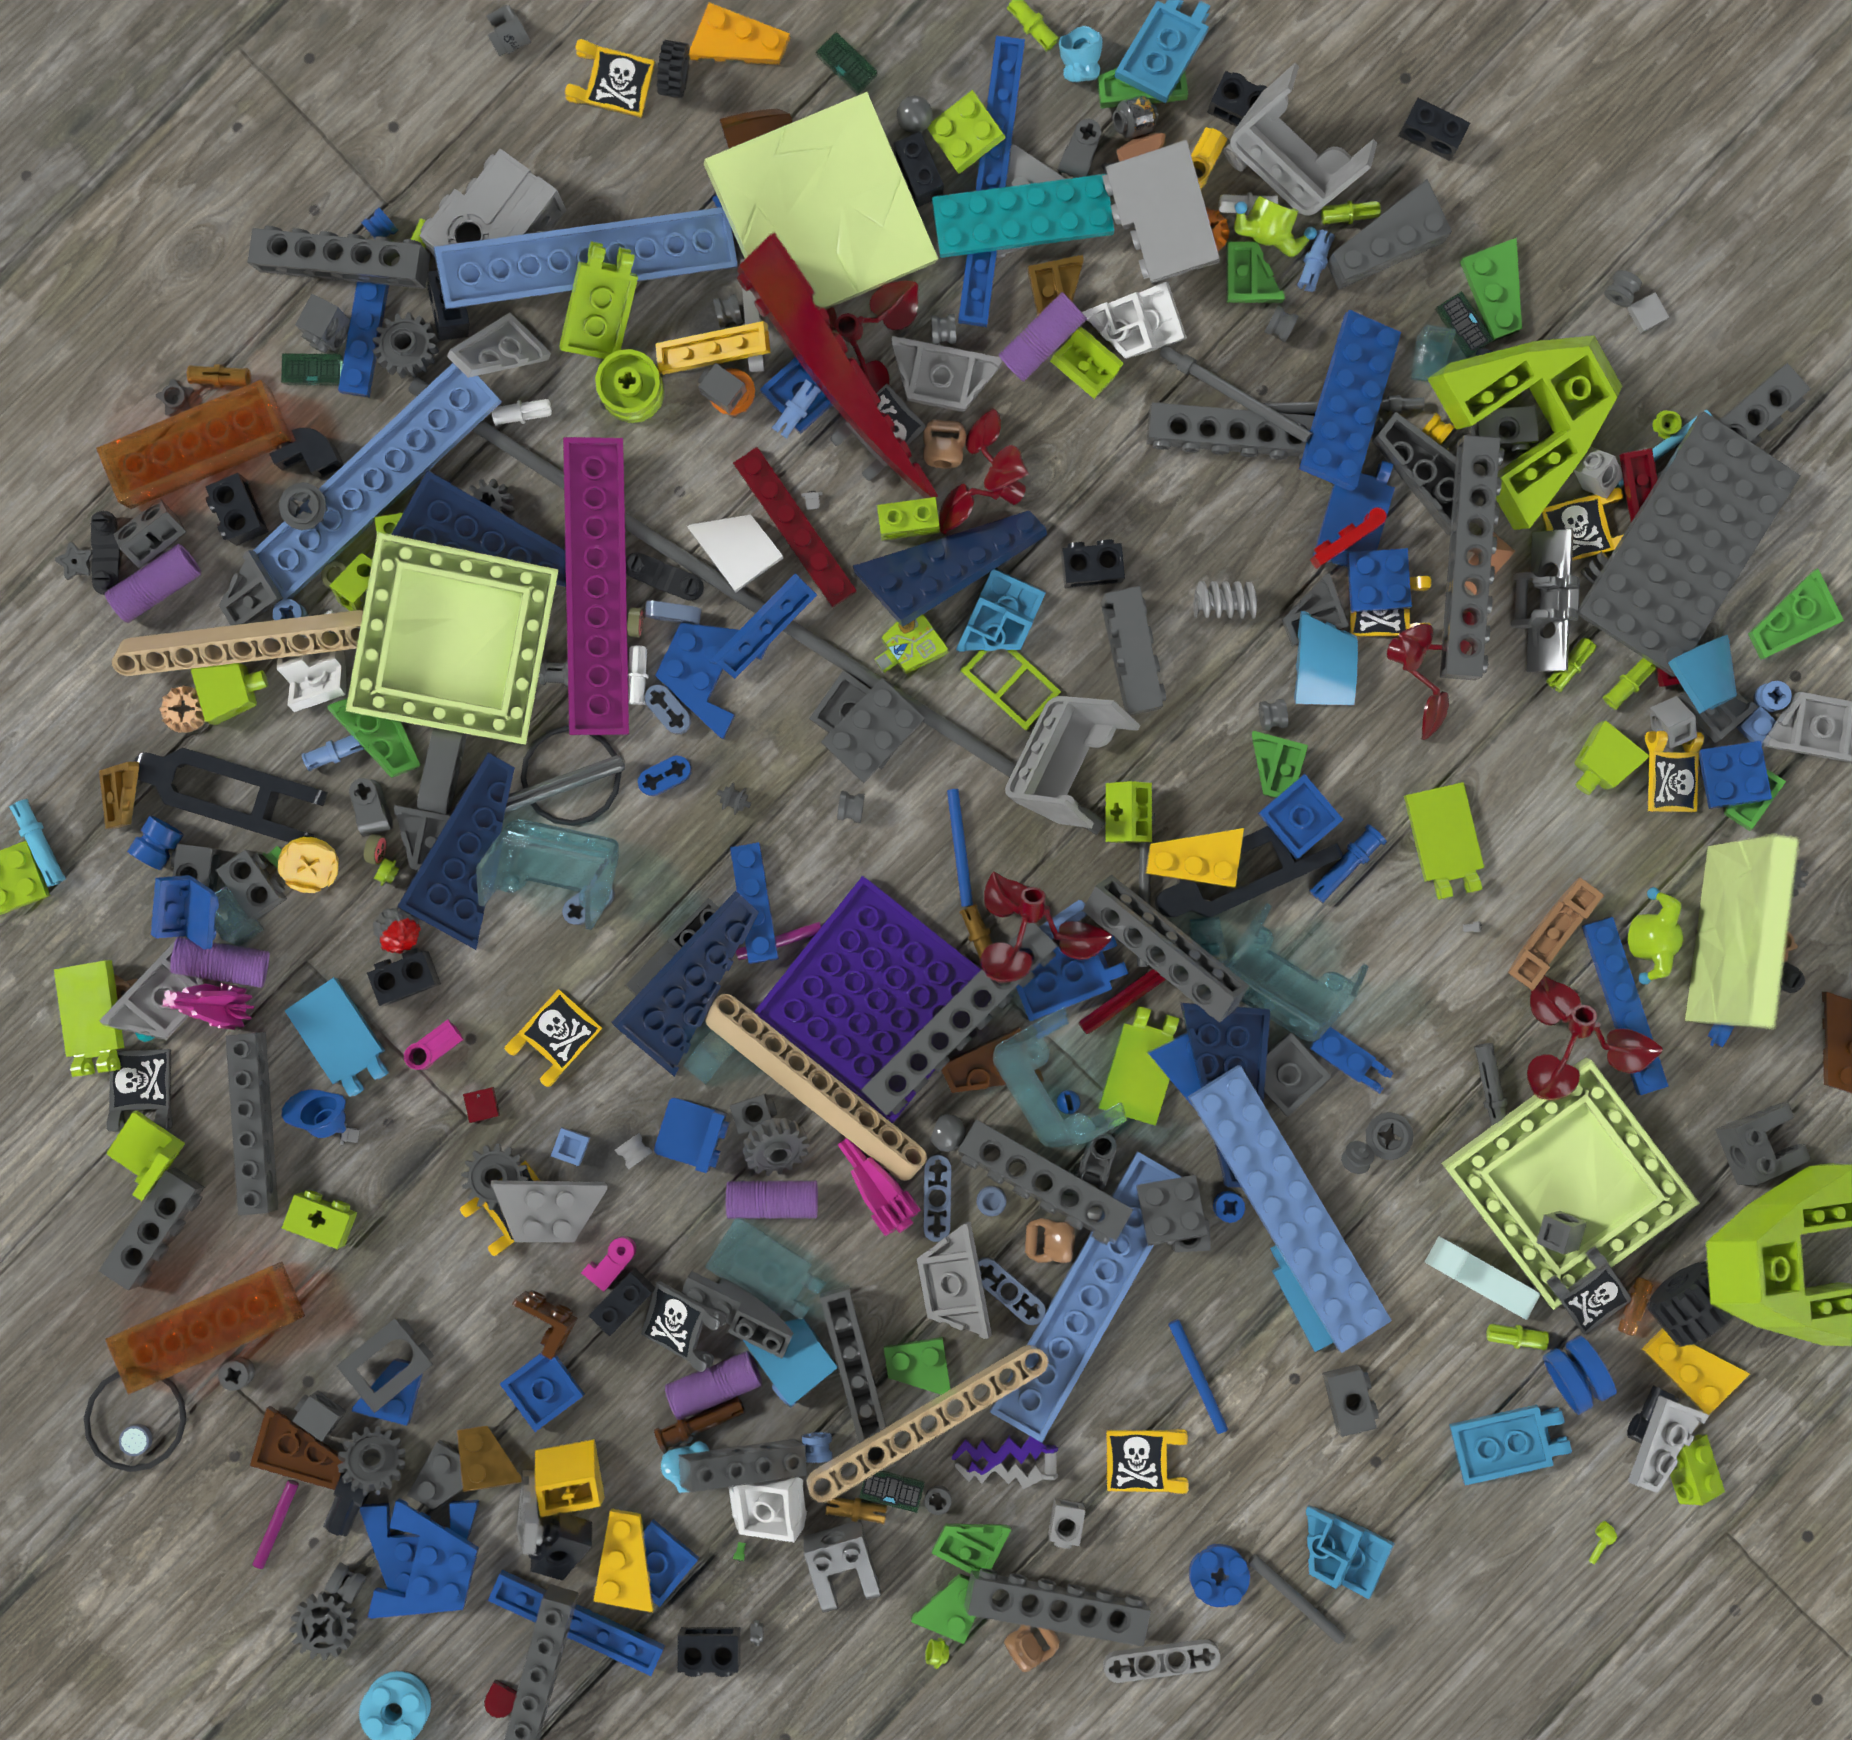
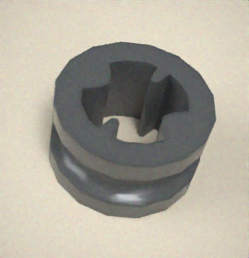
M936 1485L931 1487L925 1495L924 1503L926 1509L934 1515L946 1513L951 1506V1493L944 1486ZM934 1493H940L941 1498H946L947 1500L946 1503L942 1502V1507L937 1508L936 1504L929 1500L930 1497L934 1498Z

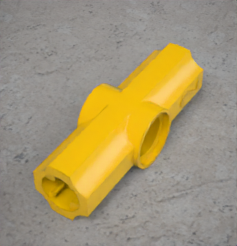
M1205 128L1191 154L1194 168L1200 169L1203 173L1202 177L1197 178L1201 190L1207 183L1208 177L1228 141V138L1222 132L1214 128Z

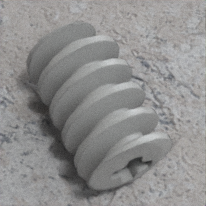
M1199 581L1194 593V616L1197 618L1199 610H1203L1205 618H1209L1211 610H1214L1216 617L1220 618L1223 610H1226L1228 618H1232L1234 611L1238 610L1240 618L1244 619L1246 610H1249L1252 619H1255L1257 596L1253 583L1246 582L1242 588L1241 583L1235 581L1231 588L1228 581H1223L1219 589L1217 582L1211 581L1207 589L1205 581Z

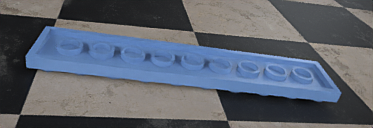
M723 207L436 246L434 247L445 309L572 291L578 262H588L590 241L603 244L602 247L606 248L603 262L617 265L619 247L630 249L631 254L635 255L631 273L637 274L638 281L735 268L738 264L732 229Z
M452 363L319 488L326 497L325 501L328 508L323 517L324 521L317 524L315 529L303 531L290 527L284 521L254 549L283 599L295 597L326 565L333 561L375 522L374 517L381 516L423 477L427 470L429 471L502 403L479 376L468 378ZM309 499L300 506L299 514L303 511L307 513L313 512L308 507Z
M1237 1065L1189 1095L1190 1102L1338 1351L1343 1353L1391 1322L1392 1320L1242 1067Z
M1136 1152L1111 1196L1134 1209L1116 1243L1108 1242L1107 1245H1104L1091 1237L1093 1233L1091 1231L1047 1308L1044 1318L1038 1324L1027 1344L1039 1348L1046 1354L1048 1359L1046 1370L1038 1377L994 1402L990 1413L1036 1440L1043 1442L1154 1246L1147 1245L1136 1185L1180 1178V1175L1140 1152ZM1102 1212V1215L1097 1222H1100L1104 1219V1212ZM1031 1353L1027 1356L1025 1360L1027 1368L1037 1365L1039 1359L1037 1353ZM1013 1372L1010 1373L1005 1383L1012 1379Z

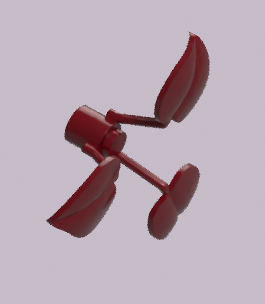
M896 281L879 288L870 300V309L877 315L876 318H864L863 316L856 318L851 313H845L837 319V313L833 307L826 309L830 317L831 326L829 328L831 332H838L843 340L851 343L860 362L859 366L875 393L886 384L890 386V376L887 368L881 361L873 360L867 364L865 363L857 341L863 335L862 324L879 323L883 320L884 325L891 330H901L911 325L918 312V284L915 281Z
M994 408L976 421L966 438L968 452L977 454L981 451L992 464L984 479V486L989 491L977 488L969 490L965 484L955 487L947 495L941 506L939 526L943 535L949 530L958 527L968 518L974 506L973 496L976 494L988 496L994 500L1001 497L1012 505L1019 503L1024 497L1026 486L1018 480L1028 475L1029 472L1024 465L1020 450L1014 445H1009L998 452L995 458L988 452V446L997 440L1001 429V418L998 411Z
M1464 611L1462 614L1463 621L1468 625H1473V614L1469 611ZM1427 623L1415 625L1399 633V638H1393L1387 649V658L1389 660L1403 664V670L1413 674L1433 692L1424 708L1421 740L1429 738L1439 729L1449 709L1448 693L1440 692L1436 685L1417 671L1428 649L1442 650V645L1431 644L1433 627ZM1461 641L1460 649L1466 654L1471 648V644L1467 641Z
M995 871L987 881L984 891V903L987 910L998 917H1009L1014 912L1022 917L1014 948L1006 943H995L986 947L981 955V966L986 976L992 980L1013 982L1028 974L1032 966V957L1030 954L1019 950L1022 945L1027 922L1036 923L1043 915L1046 917L1054 938L1060 940L1059 949L1061 952L1074 959L1082 960L1095 956L1111 941L1112 935L1098 927L1076 921L1062 923L1058 933L1050 914V906H1045L1046 896L1043 890L1036 887L1027 888L1025 885L1007 879Z
M1543 976L1534 990H1531L1530 1008L1534 1017L1541 1023L1549 1026L1556 1025L1562 1020L1564 1023H1569V1030L1572 1033L1561 1061L1553 1055L1543 1054L1535 1057L1530 1062L1527 1069V1079L1533 1094L1538 1098L1558 1100L1570 1095L1577 1088L1580 1073L1577 1068L1566 1063L1577 1038L1589 1037L1593 1031H1595L1601 1047L1604 1050H1609L1607 1053L1609 1064L1624 1073H1636L1645 1069L1662 1053L1663 1048L1655 1041L1629 1029L1620 1028L1610 1031L1605 1042L1600 1030L1601 1024L1596 1022V1011L1588 1005H1581L1578 994L1565 984Z

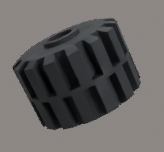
M1707 1261L1689 1265L1670 1276L1655 1290L1647 1303L1650 1313L1674 1343L1681 1347L1695 1344L1710 1337L1725 1326L1734 1316L1712 1305L1710 1302Z

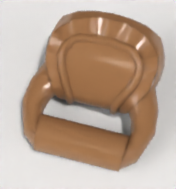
M932 420L927 424L923 432L925 444L923 458L927 465L935 468L950 469L956 468L962 463L963 447L966 443L967 435L964 426L959 421ZM931 431L959 433L957 439L953 437H932Z
M1043 1218L1033 1220L1026 1226L1025 1253L1028 1258L1038 1263L1052 1261L1068 1263L1072 1260L1075 1244V1228L1066 1222L1056 1223ZM1038 1226L1046 1228L1044 1232V1254L1036 1255Z
M1021 1625L1017 1631L1012 1632L1005 1638V1647L1022 1672H1029L1041 1662L1047 1661L1054 1656L1059 1648L1060 1640L1053 1630L1038 1628L1050 1647L1046 1651L1042 1650L1041 1645L1038 1644L1033 1636V1633L1030 1631L1031 1626Z

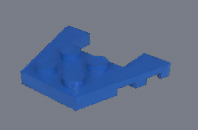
M680 623L655 676L715 734L724 739L735 715L708 702L723 671V668L712 657L739 630ZM768 646L756 657L757 659H763Z
M398 1498L395 1502L389 1528L420 1536L406 1594L377 1587L373 1593L368 1618L463 1610L479 1547L451 1529L437 1524L431 1520L430 1516L422 1511L418 1512L410 1507L408 1502Z
M479 1500L451 1501L449 1504L450 1529L468 1540L474 1516L479 1506ZM389 1503L364 1504L360 1507V1513L387 1589L406 1594L420 1536L417 1534L391 1535L389 1528Z

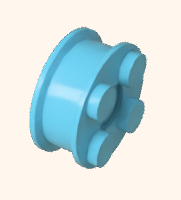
M393 1671L380 1676L374 1681L362 1699L359 1709L362 1729L371 1740H413L422 1730L431 1711L429 1690L420 1678L409 1672ZM389 1704H398L402 1708V1713H393L389 1708Z

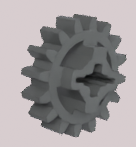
M322 1591L318 1598L311 1594L306 1599V1602L302 1601L296 1607L299 1612H295L291 1616V1620L296 1622V1624L289 1631L297 1633V1637L292 1642L293 1644L301 1642L303 1646L300 1649V1653L302 1654L308 1649L311 1651L310 1659L312 1660L317 1654H321L322 1660L326 1661L330 1656V1652L335 1658L338 1657L341 1649L346 1650L351 1645L348 1639H353L357 1634L351 1628L356 1626L358 1619H351L350 1617L355 1608L347 1609L345 1607L346 1601H337L338 1593L332 1594L330 1598H327L325 1591ZM320 1607H327L330 1609L322 1610ZM328 1618H330V1621L327 1623L328 1626L326 1627V1629H323L320 1633H318V1630L321 1628L320 1625L322 1624V1622H325Z

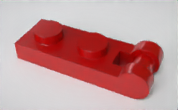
M1379 507L1373 508L1364 517L1363 523L1357 527L1351 523L1338 532L1341 538L1332 544L1328 539L1313 549L1316 554L1310 559L1313 566L1318 569L1376 530L1385 522L1386 512Z

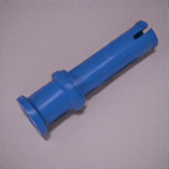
M1367 824L1363 834L1354 843L1350 842L1347 845L1345 855L1309 892L1316 899L1318 898L1321 903H1324L1360 864H1367L1370 861L1369 856L1380 845H1385L1387 840L1374 827Z

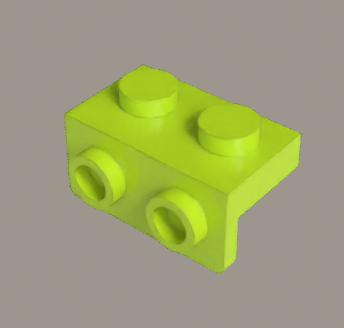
M1078 327L1074 331L1071 338L1050 360L1053 365L1093 399L1114 380L1123 366V362L1114 353L1110 352L1082 327Z
M1697 1434L1694 1436L1695 1438L1689 1447L1686 1445L1682 1447L1676 1457L1677 1465L1671 1472L1670 1477L1680 1504L1703 1506L1725 1493V1489L1707 1434Z

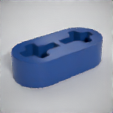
M672 756L643 771L638 778L639 789L648 796L660 795L689 779L692 773L691 764L682 756ZM674 762H678L680 765L685 764L686 766L682 770L683 775L681 777L677 774H672L668 777L666 775L667 772L674 769ZM649 775L653 778L660 776L664 778L656 783L657 789L652 790L650 787L645 788L644 786L648 782L646 777Z

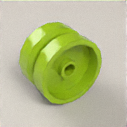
M633 349L618 350L608 355L598 367L595 376L596 391L607 411L617 420L627 423L643 422L654 416L659 410L665 395L664 383L653 360L647 355Z

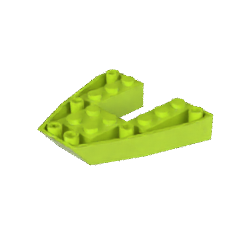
M1595 335L1533 341L1451 362L1427 378L1456 430L1473 426L1528 387L1554 433L1499 470L1497 476L1501 477L1502 484L1500 494L1496 495V500L1513 530L1531 528L1586 455L1622 388L1620 380Z
M1827 1163L1806 1167L1749 1203L1707 1240L1706 1249L1711 1304L1762 1329L1822 1346H1852V1284L1836 1282L1805 1288L1800 1236L1801 1234L1852 1227V1164Z

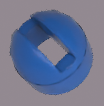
M1065 1090L1058 1095L1056 1103L1062 1113L1073 1114L1080 1108L1081 1101L1077 1093ZM1067 1095L1071 1096L1072 1110L1067 1108V1101L1065 1099Z

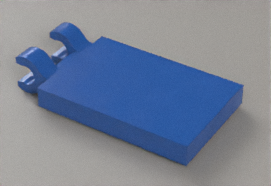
M1382 461L1378 465L1375 477L1361 473L1357 488L1353 491L1333 484L1316 547L1328 539L1332 544L1341 538L1338 532L1351 523L1355 527L1363 523L1364 517L1373 508H1382L1386 512L1387 517L1395 487L1387 485L1393 468L1392 463ZM1385 522L1328 562L1347 567L1348 552L1377 550Z
M1113 935L1111 941L1098 954L1089 959L1080 960L1068 957L1061 952L1059 946L1053 950L1056 956L1044 967L1039 963L1031 971L1035 976L1023 988L1019 984L1016 986L1029 1021L1112 990L1109 981L1128 974L1124 962L1109 968L1105 960L1103 951L1117 946Z

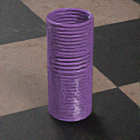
M1061 292L1059 297L1056 296V299L1046 309H1043L1031 324L1027 325L1028 328L1022 330L1020 336L1017 335L1016 339L1011 341L999 353V357L1019 379L1025 381L1031 373H1034L1042 365V362H1045L1047 357H1050L1052 352H1055L1078 327H1081L1087 321V318Z
M177 544V546L175 545L172 549L167 550L165 554L160 555L157 559L155 558L150 564L148 563L145 567L140 568V571L137 570V573L134 572V574H131V576L110 588V590L105 592V597L115 613L124 622L130 623L137 616L139 617L142 613L147 612L151 607L163 601L164 598L166 599L177 590L179 591L184 585L189 584L191 580L193 581L196 577L201 576V570L190 553L181 544Z
M182 936L176 938L171 957L170 972L175 975L202 977V979L206 978V980L209 978L210 980L213 979V981L217 980L230 982V984H245V986L251 985V987L257 986V988H262L267 975L270 953L265 950L250 949V947L244 948V946L238 947V945L229 946V944L223 945V943L216 942L213 943L211 949L204 950L188 938H183Z
M755 1180L752 1182H727L726 1215L728 1219H756L757 1217L758 1219H763L764 1217L766 1219L817 1218L818 1186L816 1180H779L776 1182L768 1180L767 1183L762 1180L760 1183L758 1180L756 1182Z
M747 1350L744 1353L738 1354V1356L735 1355V1357H730V1359L727 1358V1360H723L719 1364H713L712 1367H707L703 1372L697 1371L677 1379V1381L669 1382V1384L665 1385V1392L673 1414L678 1420L689 1417V1415L691 1416L703 1411V1409L711 1408V1406L714 1407V1405L730 1398L732 1399L736 1395L739 1396V1394L742 1395V1393L744 1394L747 1391L750 1392V1390L761 1387L762 1380L755 1360Z

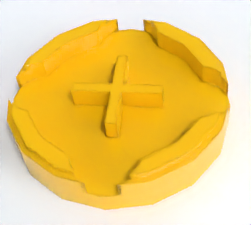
M301 837L292 840L283 847L278 858V873L280 877L282 876L286 881L285 884L291 889L302 893L319 892L322 888L333 884L338 875L339 858L335 849L327 842L315 837Z

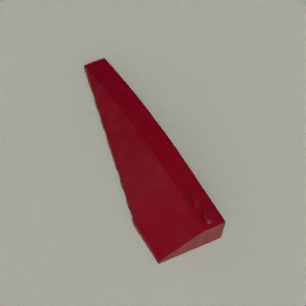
M771 233L739 265L737 279L746 292L749 290L756 298L754 304L763 317L766 315L769 317L809 376L862 439L924 499L937 498V493L917 462H910L909 458L912 457V454L905 440H902L900 437L896 438L893 434L895 432V424L889 414L885 415L879 411L878 403L881 401L854 357L847 358L845 355L848 352L845 341L836 331L831 332L828 313L824 307L820 308L814 304L813 295L815 292L776 233Z

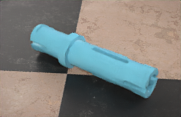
M28 799L20 800L10 805L9 808L21 829L18 832L21 837H25L47 886L51 887L66 880L42 832L44 827L41 822H37Z

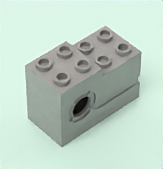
M1187 140L1106 166L1107 174L1103 175L1102 178L1108 196L1114 195L1116 204L1110 206L1115 223L1117 225L1122 224L1124 230L1135 227V230L1130 232L1136 250L1141 249L1144 259L1138 261L1144 279L1150 278L1153 284L1220 262Z
M499 149L495 155L492 154L488 157L484 164V170L479 177L473 178L469 182L465 195L454 189L450 195L447 194L443 197L439 204V210L433 218L425 221L419 236L431 254L435 256L434 247L551 231L565 213L566 208L557 189L539 176L533 175L527 167L502 149Z

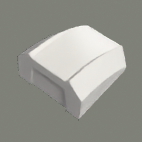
M793 1477L729 1487L732 1516L739 1534L795 1542L804 1529L807 1511L805 1509L803 1480L801 1478Z

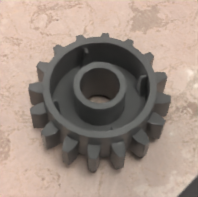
M410 312L406 314L405 319H402L399 313L395 314L394 322L386 318V328L377 327L376 329L381 336L375 337L372 340L377 348L373 349V353L379 358L377 360L382 368H386L392 376L397 372L401 379H404L406 375H412L413 378H416L417 373L422 371L426 373L427 367L435 363L433 359L434 354L439 353V349L435 345L439 340L436 334L433 333L434 329L430 323H426L420 315L414 319ZM411 343L408 348L402 350L405 344Z
M774 1118L755 1126L749 1132L748 1139H744L745 1147L742 1150L750 1169L754 1168L757 1174L765 1170L766 1176H769L772 1171H777L778 1175H780L784 1168L790 1171L793 1170L792 1164L794 1162L801 1164L803 1162L801 1156L808 1155L806 1147L810 1145L803 1126L798 1127L796 1121L791 1122L786 1118Z
M496 1144L494 1151H491L490 1147L485 1145L483 1146V1154L478 1151L472 1152L475 1158L474 1162L465 1161L464 1164L470 1169L467 1172L461 1173L462 1177L468 1178V1182L462 1185V1188H471L472 1192L469 1194L468 1199L478 1197L477 1206L482 1207L485 1202H488L489 1210H494L496 1203H499L488 1180V1173L491 1169L497 1168L502 1172V1181L529 1180V1177L522 1176V1171L528 1168L527 1165H520L518 1162L522 1155L512 1156V1147L502 1151L501 1144Z
M380 1426L376 1427L374 1433H370L368 1427H364V1435L359 1436L356 1432H353V1442H343V1448L347 1452H339L338 1459L343 1463L338 1465V1470L340 1473L346 1472L342 1479L344 1484L352 1482V1491L355 1492L360 1488L363 1489V1495L367 1496L369 1491L374 1490L376 1495H378L381 1488L386 1487L389 1490L392 1488L391 1481L393 1479L400 1480L401 1474L398 1469H405V1461L400 1460L405 1457V1449H398L401 1445L400 1438L391 1440V1430L382 1435ZM376 1456L380 1459V1462L375 1466H367L364 1460L367 1457Z

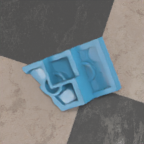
M996 568L993 569L956 650L959 652L969 650L995 651L998 649L1021 650L1046 591Z
M1301 611L1298 629L1299 646L1296 661L1295 704L1354 705L1358 663L1357 636L1345 630H1339L1329 622L1323 623L1311 617L1306 611Z
M1728 635L1698 646L1668 662L1699 714L1708 709L1712 710L1737 696Z
M804 1318L785 1322L794 1334L782 1359L743 1340L790 1406L838 1368V1365L821 1345L819 1337Z
M1309 1505L1306 1509V1515L1308 1516L1307 1543L1310 1555L1308 1559L1309 1574L1335 1589L1343 1585L1370 1599L1395 1543L1351 1521Z

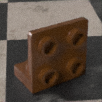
M531 1290L530 1293L525 1291L514 1299L512 1305L552 1325L551 1328L547 1329L540 1343L545 1346L541 1355L552 1360L562 1350L578 1318L572 1315L573 1311L570 1308L561 1304L554 1306L546 1302L547 1297L534 1290Z

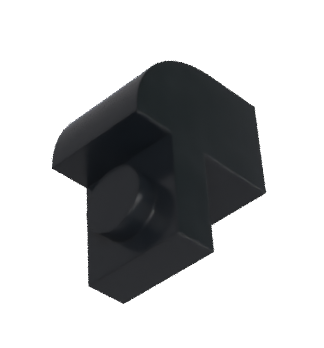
M311 428L291 430L296 441L284 442L276 447V451L269 453L273 463L282 471L305 460L310 472L318 479L339 470L344 465L334 444L323 434Z

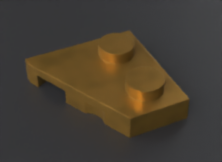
M1083 255L1028 266L1027 270L1037 316L1056 299V296L1059 297L1061 292L1073 302L1084 261Z
M139 761L125 762L99 770L105 829H116L131 825Z
M488 1426L457 1430L463 1492L522 1483L521 1476Z

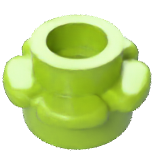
M1665 410L1657 414V418L1653 420L1652 424L1653 430L1658 433L1660 438L1668 439L1682 428V419L1678 413ZM1666 422L1669 423V427H1665Z
M384 858L373 878L381 882V886L385 882L390 884L393 882L399 871V868L395 867L396 860L392 862Z
M942 1638L937 1640L930 1639L926 1647L925 1660L927 1664L933 1665L935 1669H939L942 1664H946L948 1661L949 1646L945 1645V1641Z

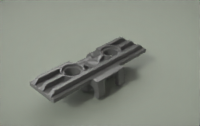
M1573 529L1532 532L1531 571L1513 574V581H1516L1515 617L1511 621V627L1528 628L1527 672L1568 671L1570 621L1578 620L1580 579L1572 575ZM1556 564L1558 567L1557 576H1545L1546 569L1550 565ZM1530 581L1533 582L1534 587L1540 589V610H1533L1531 618L1527 619L1528 582ZM1553 622L1556 631L1552 637L1545 638L1543 628L1546 624Z

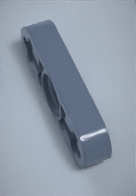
M934 1154L926 1160L924 1169L923 1229L925 1236L929 1240L940 1242L950 1233L951 1163L944 1155ZM935 1160H941V1164L947 1167L946 1171H941V1181L947 1180V1186L942 1184L928 1185V1180L935 1181V1172L929 1170V1166L934 1165ZM939 1189L945 1193L946 1201L943 1205L934 1206L929 1202V1194L933 1190ZM928 1210L934 1212L946 1210V1216L940 1214V1224L946 1228L941 1230L938 1236L934 1235L933 1230H928V1226L934 1224V1214L928 1215Z
M984 1257L978 1260L979 1268L982 1265L984 1267L992 1265V1273L998 1279L1001 1273L1006 1276L997 1283L995 1289L990 1287L994 1284V1281L986 1276L982 1279L983 1288L1028 1325L1039 1324L1046 1314L1042 1300L994 1259ZM1013 1283L1017 1286L1018 1293L1015 1298L1005 1299L1001 1295V1288L1004 1284ZM1023 1293L1028 1295L1024 1298L1027 1304L1033 1306L1035 1303L1039 1305L1037 1307L1039 1313L1037 1317L1031 1315L1029 1318L1026 1317L1027 1310L1021 1304H1019L1018 1309L1013 1306L1021 1300Z

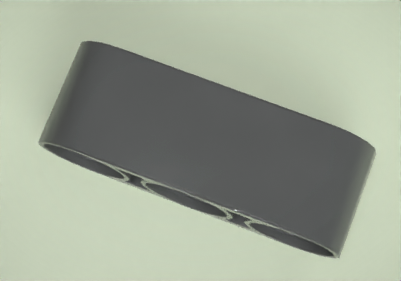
M439 728L433 729L418 793L417 808L419 810L443 815L450 813L464 754L466 733Z

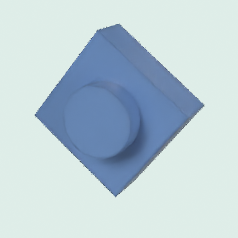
M1758 706L1736 728L1750 742L1761 741V744H1763L1764 739L1776 723V720L1761 706Z
M562 1127L551 1156L580 1166L590 1137Z

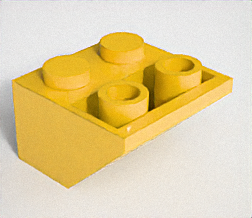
M595 1439L535 1450V1490L540 1518L557 1515L559 1512L568 1513L601 1506L605 1495Z

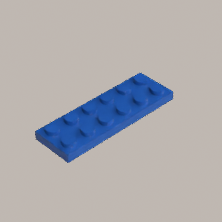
M1352 310L1345 313L1310 432L1312 435L1306 443L1300 463V470L1349 491L1357 488L1400 339V331Z

